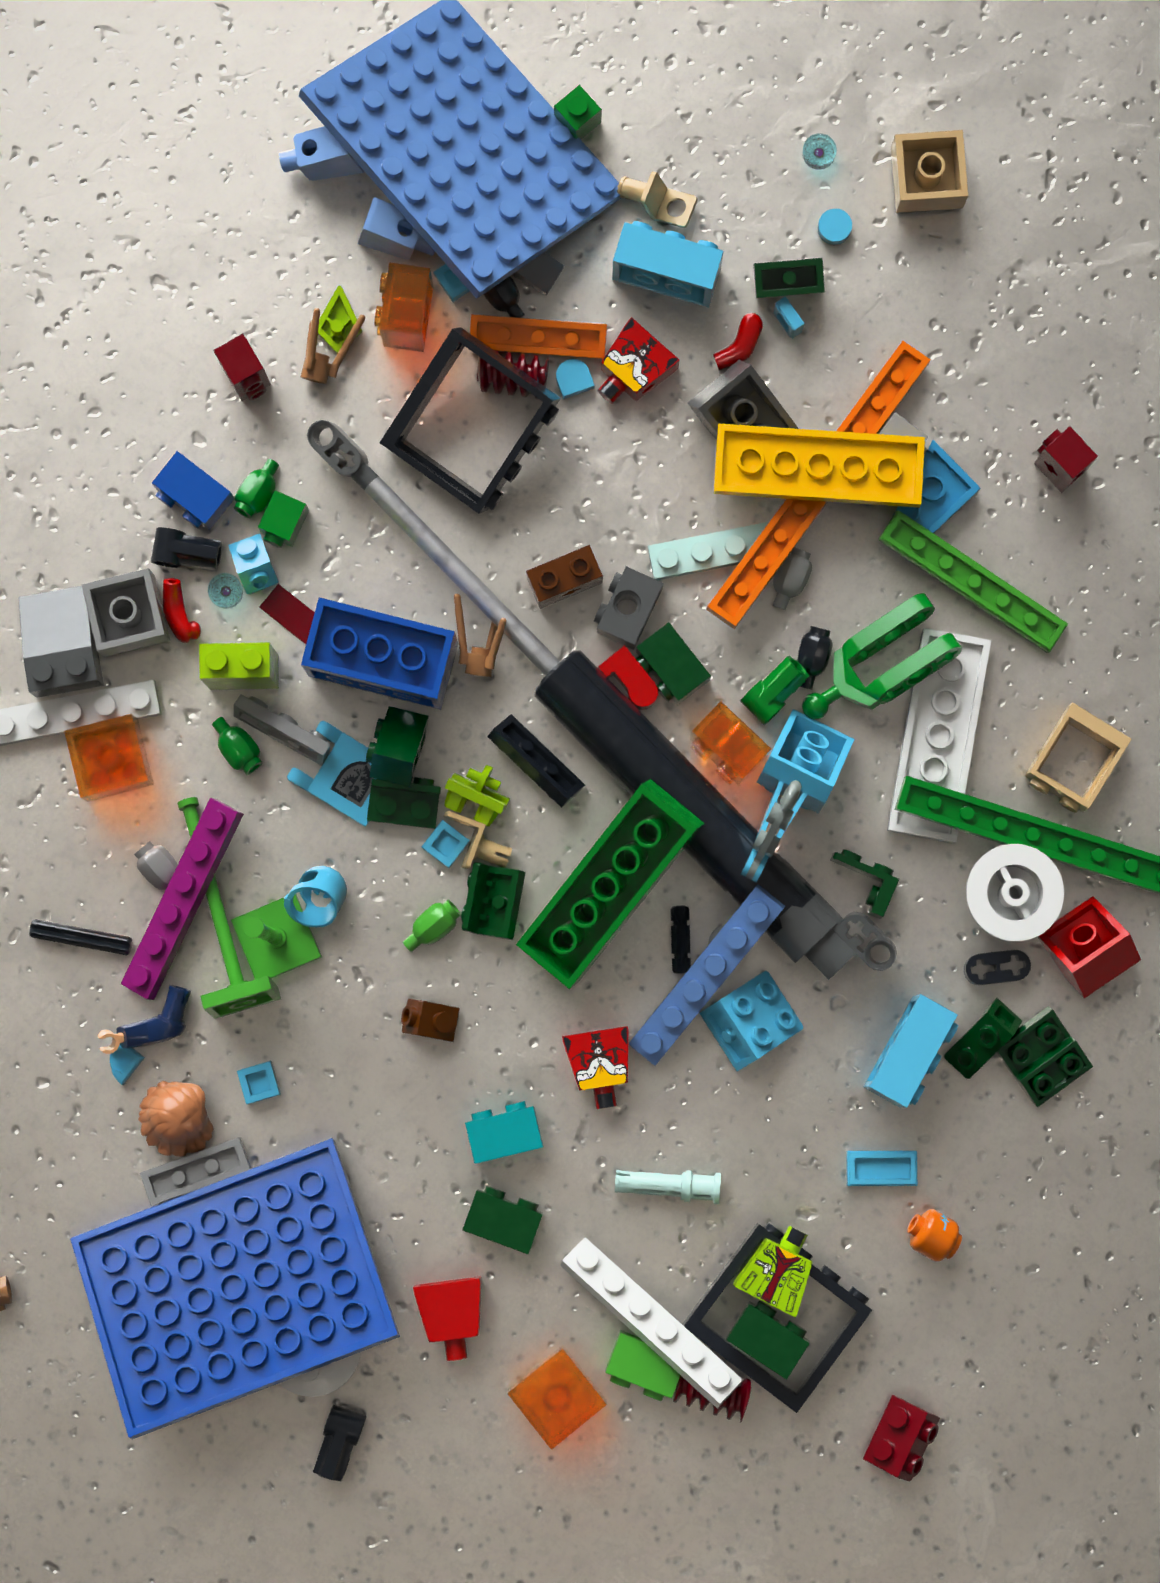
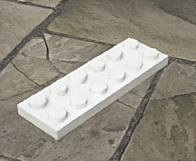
M923 628L919 650L938 637L950 632ZM952 633L962 647L961 653L954 660L912 687L887 831L956 843L959 830L894 810L905 776L965 794L991 640Z

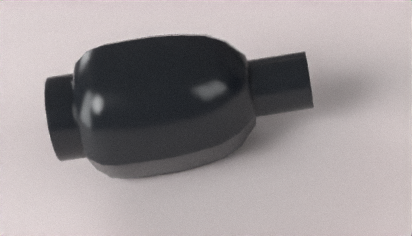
M511 276L483 294L495 309L506 311L510 317L522 318L525 315L517 304L520 293Z
M811 626L810 631L803 635L797 661L805 668L809 677L800 687L812 690L815 677L825 671L833 647V642L829 638L830 630Z

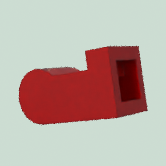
M625 645L598 666V669L608 679L614 676L627 691L628 699L639 710H647L655 704L658 696L657 685Z

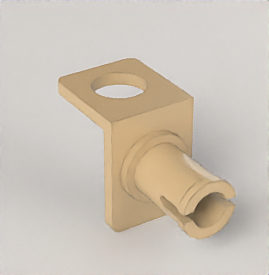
M653 171L647 183L624 176L621 178L617 189L620 198L640 202L651 219L681 228L688 226L698 201L694 195L667 188L659 174ZM673 201H684L686 209L682 215L672 217L668 214V207Z
M451 811L444 813L443 817L475 829L461 868L470 869L472 861L476 858L498 865L501 868L506 867L509 860L496 855V853L510 857L512 848L485 839L483 834L485 824Z

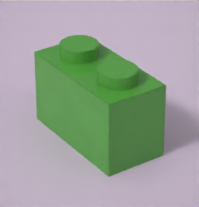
M620 1330L605 1369V1373L611 1375L609 1381L629 1388L631 1383L644 1388V1395L662 1401L664 1396L672 1399L680 1374L639 1337Z

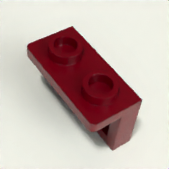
M892 1395L863 1460L899 1479L910 1482L923 1466V1455L928 1444H931L937 1436L939 1429L937 1424L940 1417L898 1396Z

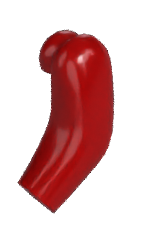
M748 313L744 315L735 340L728 347L713 354L719 370L732 366L738 360L745 361L751 356L763 328L762 319L758 314Z
M176 578L164 579L163 612L169 627L175 637L182 643H189L190 639L197 640L201 634L200 625L195 621L188 622L181 581Z

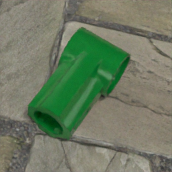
M787 656L764 681L760 680L752 687L740 702L763 725H766L786 705L785 701L797 691L809 677V674L797 660Z

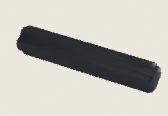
M38 919L32 920L29 930V936L32 938L122 955H129L132 947V938L128 936Z

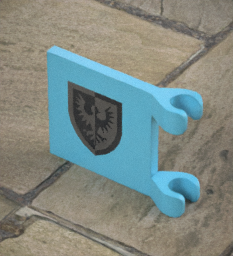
M321 721L316 731L334 743L335 746L314 779L297 768H292L287 778L290 782L366 827L369 822L367 821L371 780L375 779L369 777L371 763L366 762L368 747L328 722Z

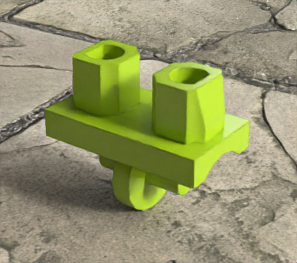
M486 765L482 773L470 768L466 775L467 778L454 773L445 785V789H448L444 806L461 813L468 799L480 805L473 819L489 827L496 817L506 809L510 798L495 792L498 791L501 782L490 777L493 767Z

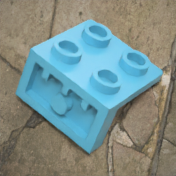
M768 971L762 972L699 1013L736 1071L756 1061L803 1029L802 1023Z

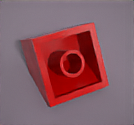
M1094 896L1055 921L1048 930L1037 936L1064 977L1084 999L1141 961L1130 933Z

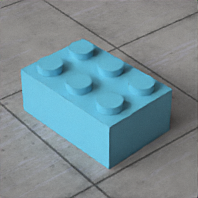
M634 221L633 224L624 222L613 258L612 280L709 308L721 270L723 250L718 249L716 244L709 241L700 240L698 243L685 240V236L678 232L666 231L664 234L654 231L650 225L643 222Z
M922 994L913 996L863 1087L899 1108H907L909 1104L915 1105L925 1086L920 1084L925 1074H932L941 1060L942 1056L937 1053L942 1043H949L957 1031L959 1025L954 1023L958 1015Z

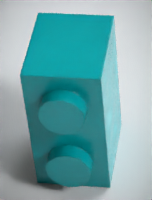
M523 1101L506 1105V1113L493 1116L491 1109L471 1114L472 1121L466 1122L465 1125L474 1163L477 1164L543 1148L534 1106L527 1108L526 1102Z

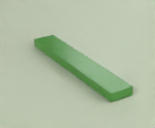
M899 510L895 512L878 538L880 542L1046 653L1051 652L1068 625L1058 616Z

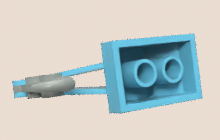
M792 710L756 782L771 792L772 796L750 856L740 875L757 882L768 858L772 857L781 837L800 807L819 814L837 781L855 739L815 719H811L799 711ZM779 795H782V798H781V800H780V804H778V803H777L778 797H779ZM768 824H772L768 832H766Z

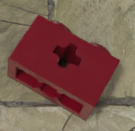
M243 333L213 350L241 401L247 398L255 400L267 391L266 387L270 386L271 383Z
M1069 426L1062 433L1056 429L1042 442L1043 445L1037 450L1040 456L1034 464L1062 493L1088 470L1098 455Z

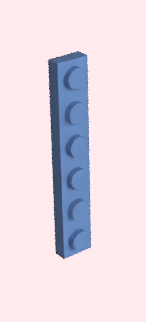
M758 884L629 1042V1045L656 1066L781 913L785 905Z

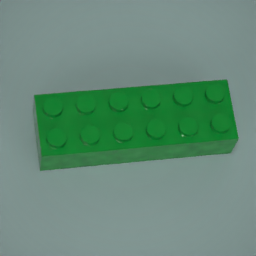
M649 779L644 782L516 945L568 989L572 988L582 979L705 823L654 781Z

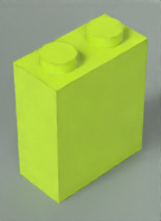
M270 642L199 644L200 680L210 690L279 689L278 654Z

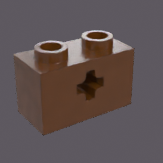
M590 545L526 571L527 580L540 609L603 583V575Z

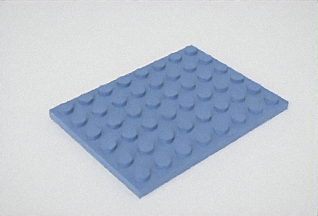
M440 0L300 89V99L476 299L621 199L620 194L617 193L619 182L580 138L575 139L572 136L570 130L556 118L551 105L457 0Z

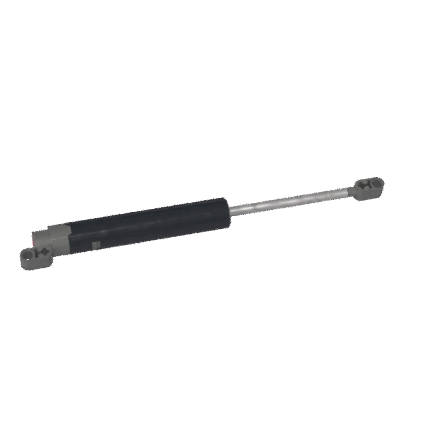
M319 420L311 424L307 433L308 442L311 447L336 472L351 477L497 627L501 618L507 620L504 634L545 675L541 683L535 688L534 697L632 796L641 784L651 779L705 823L684 849L725 892L728 891L739 906H741L758 884L785 905L784 909L767 928L765 933L794 963L805 955L828 980L855 954L873 970L883 971L892 966L897 954L896 946L868 916L860 912H852L843 919L787 860L783 859L778 853L774 852L772 857L768 858L757 882L740 875L750 856L758 831L581 650L570 653L560 662L368 466V458L365 452L341 427L325 420ZM330 428L333 433L332 441L328 445L322 446L319 440L320 433L324 429ZM341 449L344 453L354 456L352 461L355 465L352 468L346 466L347 460L341 454L336 453ZM849 921L854 924L861 921L864 924L861 931L867 938H869L872 932L877 936L868 943L865 950L859 946L865 941L859 934L856 933L853 936L848 934L850 929ZM875 945L886 946L890 951L889 960L883 963L873 960L870 953L872 947Z

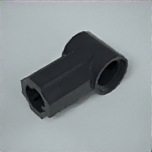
M158 527L156 528L150 562L171 568H180L183 565L217 571L221 560L222 542L220 540L189 536L185 532L176 529Z
M333 1404L323 1431L325 1437L313 1470L314 1473L329 1480L342 1481L353 1446L357 1445L366 1415Z

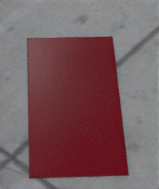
M277 584L259 608L306 644L315 612L280 584Z

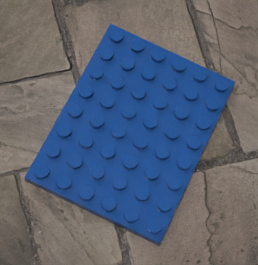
M333 1138L70 1238L128 1437L132 1440L400 1337Z

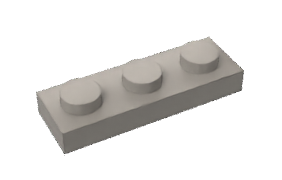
M240 694L234 703V717L317 764L323 765L330 754V744L327 743L325 736L315 730L308 732L302 729L287 714L280 713L277 715L267 709L268 706L256 697L251 696L247 698Z
M241 1137L141 1172L140 1175L150 1205L154 1206L250 1170L251 1166Z

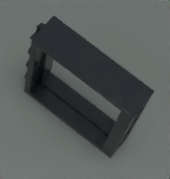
M462 327L454 328L450 331L383 436L380 444L480 514L489 508L494 510L504 496L500 490L506 481L511 483L520 472L522 465L519 464V461L525 452L531 454L538 445L541 437L537 434L544 424L549 426L559 412L556 405L561 398ZM464 347L471 350L543 402L483 495L405 440Z
M769 1222L765 1227L757 1223L682 1325L797 1413L872 1312V1309L865 1305L869 1298L852 1286L849 1291L845 1290L838 1284V1281L841 1279L839 1275L825 1265L819 1270L812 1264L809 1276L856 1310V1312L795 1393L701 1321L761 1239L768 1238L778 1244L781 1243V1239L785 1234ZM801 1248L799 1255L811 1260L813 1256Z

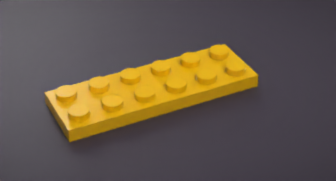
M718 424L713 494L920 508L922 502L925 437Z

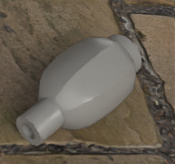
M795 547L773 578V586L778 593L773 606L786 610L790 597L798 596L803 591L812 571V564L809 561L810 553Z
M149 841L134 854L138 858L137 868L155 888L166 890L178 864L163 846H154Z

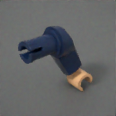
M170 985L162 1014L117 1027V1034L109 1030L100 1031L98 1038L112 1037V1043L107 1047L99 1049L103 1053L111 1054L118 1049L119 1044L122 1048H134L168 1041L180 1036L186 1028L185 1021L182 1019L191 991L183 987Z

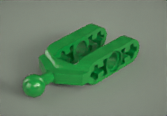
M926 594L914 595L849 638L840 649L834 652V686L822 694H808L803 699V713L811 719L823 718L828 712L829 705L841 697L873 710L880 704L892 701L954 660L961 653L962 647L952 633L944 634L879 676L867 687L863 685L852 667L873 656L927 620L935 611V607Z

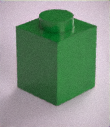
M579 84L554 105V115L570 130L575 139H583L601 124L602 109Z
M275 490L258 525L261 534L265 535L263 540L279 548H282L283 544L293 547L309 512L306 503Z

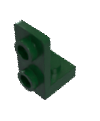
M845 849L842 850L841 854L834 852L830 861L880 882L879 887L875 885L871 887L865 904L870 906L867 914L878 919L883 918L899 881V878L892 876L894 870L875 863L873 867L860 862L862 859L860 855Z
M996 998L986 1008L981 1018L945 1053L944 1058L966 1079H970L1014 1036L1022 1020L1002 1001Z

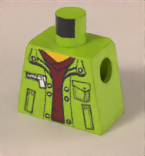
M788 1226L780 1244L765 1238L735 1279L734 1287L796 1318L812 1266L811 1260L799 1255L808 1235Z

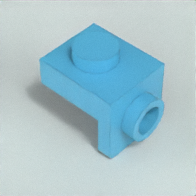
M260 533L228 545L237 573L247 594L263 590L278 583L276 573Z

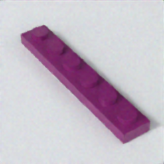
M210 797L124 975L121 985L147 1000L155 999L244 813L218 799Z

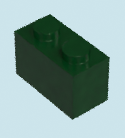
M822 258L753 264L756 298L825 292Z
M669 622L636 647L638 657L635 659L648 674L652 672L659 681V684H657L658 691L667 702L673 699L678 706L710 681L711 675Z
M391 706L388 707L385 719L378 718L374 738L377 739V742H370L366 762L371 763L369 777L410 787L426 739L428 715Z
M487 1185L484 1191L478 1189L462 1231L529 1254L543 1215L542 1212L537 1211L539 1204L523 1198H519L517 1203L504 1199L506 1192Z
M759 1300L757 1305L749 1301L727 1335L726 1340L787 1380L810 1344L809 1340L804 1337L807 1331L791 1320L785 1325L774 1316L777 1311Z

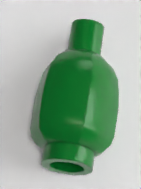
M267 459L262 469L252 471L243 480L234 496L236 501L234 510L251 519L254 514L261 512L266 507L275 490L276 483L273 476L279 468L277 462Z
M219 717L212 723V726L219 734L218 748L231 767L236 770H243L246 775H249L262 765L263 762L259 758L260 749L244 729L237 726L230 727L223 717Z

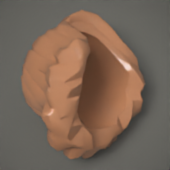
M162 1081L156 1087H150L147 1090V1096L143 1098L139 1106L142 1110L139 1112L140 1117L138 1120L142 1123L140 1132L142 1136H147L148 1146H157L158 1152L162 1155L170 1156L173 1154L179 1157H185L187 1153H196L206 1148V1141H210L214 1128L207 1115L205 1093L201 1087L193 1083L176 1081L168 1083Z

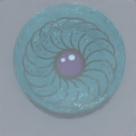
M818 133L810 136L805 141L802 150L804 162L812 169L822 170L828 168L835 160L836 144L826 134Z
M221 573L210 581L208 595L216 606L229 609L235 607L241 601L243 587L234 575Z

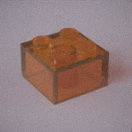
M389 262L388 273L382 272L379 292L382 293L383 306L376 307L374 325L377 326V335L381 336L384 347L424 352L434 289L430 268Z
M722 701L692 730L690 736L692 741L690 748L702 760L706 761L710 758L717 765L716 773L729 785L734 781L740 786L768 757L771 748Z
M132 713L64 731L80 798L89 802L154 785L139 721Z
M564 1345L511 1386L507 1392L551 1450L607 1405L605 1397Z

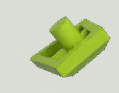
M338 286L319 319L318 329L319 336L337 354L357 321L342 286ZM361 328L356 337H358L362 333Z

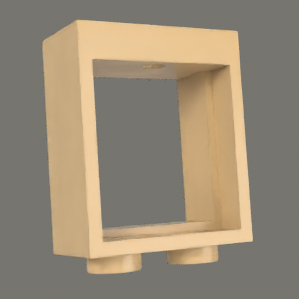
M1072 702L1063 712L1026 772L1025 777L1031 780L1029 785L1037 791L1046 795L1048 792H1051L1061 798L1059 804L1074 813H1077L1078 809L1084 812L1092 805L1132 739ZM1068 724L1111 750L1083 797L1040 772L1041 767Z

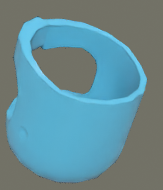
M315 866L310 868L302 875L299 884L293 886L289 894L287 893L284 897V907L287 914L295 922L307 927H325L336 918L346 899L347 886L345 880L338 871L331 867ZM313 890L317 895L320 892L325 893L323 898H331L330 903L326 907L315 906L311 900V891ZM298 892H300L301 897L306 903V908L303 912L296 910L293 903V897Z

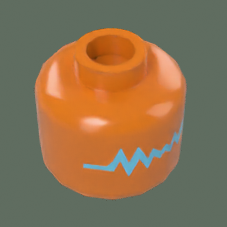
M934 1209L927 1210L921 1216L916 1214L907 1228V1232L911 1234L910 1246L912 1249L935 1262L953 1257L961 1244L962 1235L959 1234L957 1222Z

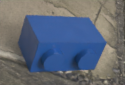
M176 451L152 481L153 486L158 490L155 496L170 508L176 504L185 512L182 517L197 529L202 524L210 530L235 499L228 489L178 451Z

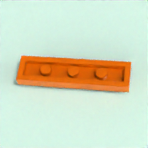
M471 314L470 334L493 350L601 359L605 357L607 324Z

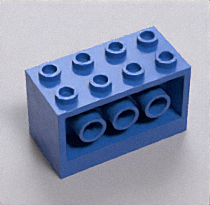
M319 597L301 666L307 675L312 678L441 710L458 648V641L455 631Z

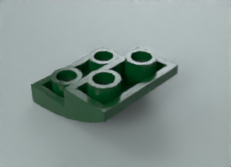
M1049 1006L1020 1026L1014 1036L997 1052L1005 1066L1036 1107L1045 1103L1093 1067L1077 1041L1070 1036L1054 1010Z

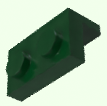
M474 862L467 880L469 890L466 905L461 912L462 930L477 935L513 940L526 872Z

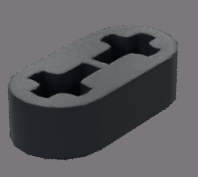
M1020 950L981 953L971 956L964 964L965 978L974 985L1018 981L1024 979L1031 970L1029 957ZM1011 956H1015L1017 961L1023 962V968L1018 969V975H1013V971L1010 969L1000 970V964L1010 962ZM977 960H981L984 966L994 965L995 971L984 973L983 980H981L978 974H972L971 967L977 965Z

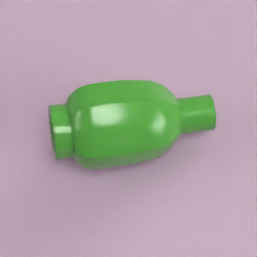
M449 899L444 903L431 905L416 919L413 924V933L403 941V944L412 952L421 944L430 945L438 942L456 927V919L461 916L460 911Z

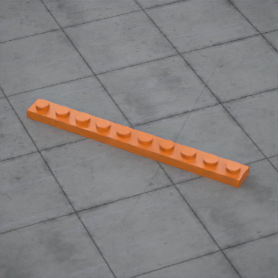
M902 341L837 431L878 434L929 365L931 359ZM786 499L709 603L706 610L735 630L828 502Z

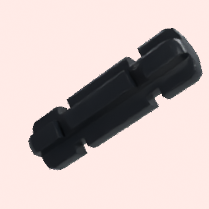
M684 905L673 906L670 910L671 921H673V926H671L672 954H674V958H672L673 973H686L691 967V958H688V953H691L690 925H687V921L690 920L689 907Z

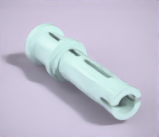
M616 1170L615 1193L668 1195L681 1197V1200H684V1202H690L691 1199L712 1200L714 1204H719L721 1173H715L714 1176L695 1175L692 1171L686 1170L682 1175Z

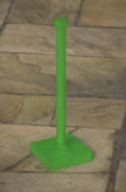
M197 797L186 798L177 803L179 810L184 813L190 838L200 820L196 808L199 806ZM214 875L206 891V897L230 985L227 988L204 994L200 997L204 1010L214 1019L280 1000L281 996L278 986L269 976L244 981Z
M295 894L293 897L296 910L303 912L298 897ZM284 898L231 919L255 979L269 976L272 979L322 958L310 927L295 922L287 914L284 907Z

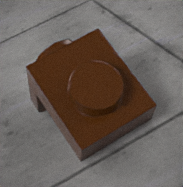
M408 999L401 1015L402 1033L453 1042L460 1008Z

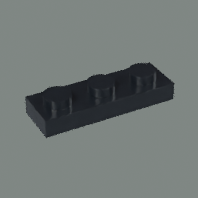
M512 714L498 724L487 736L561 808L585 786L571 770Z

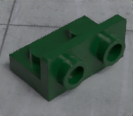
M414 777L410 787L372 779L367 821L436 829L441 787L434 786V780Z

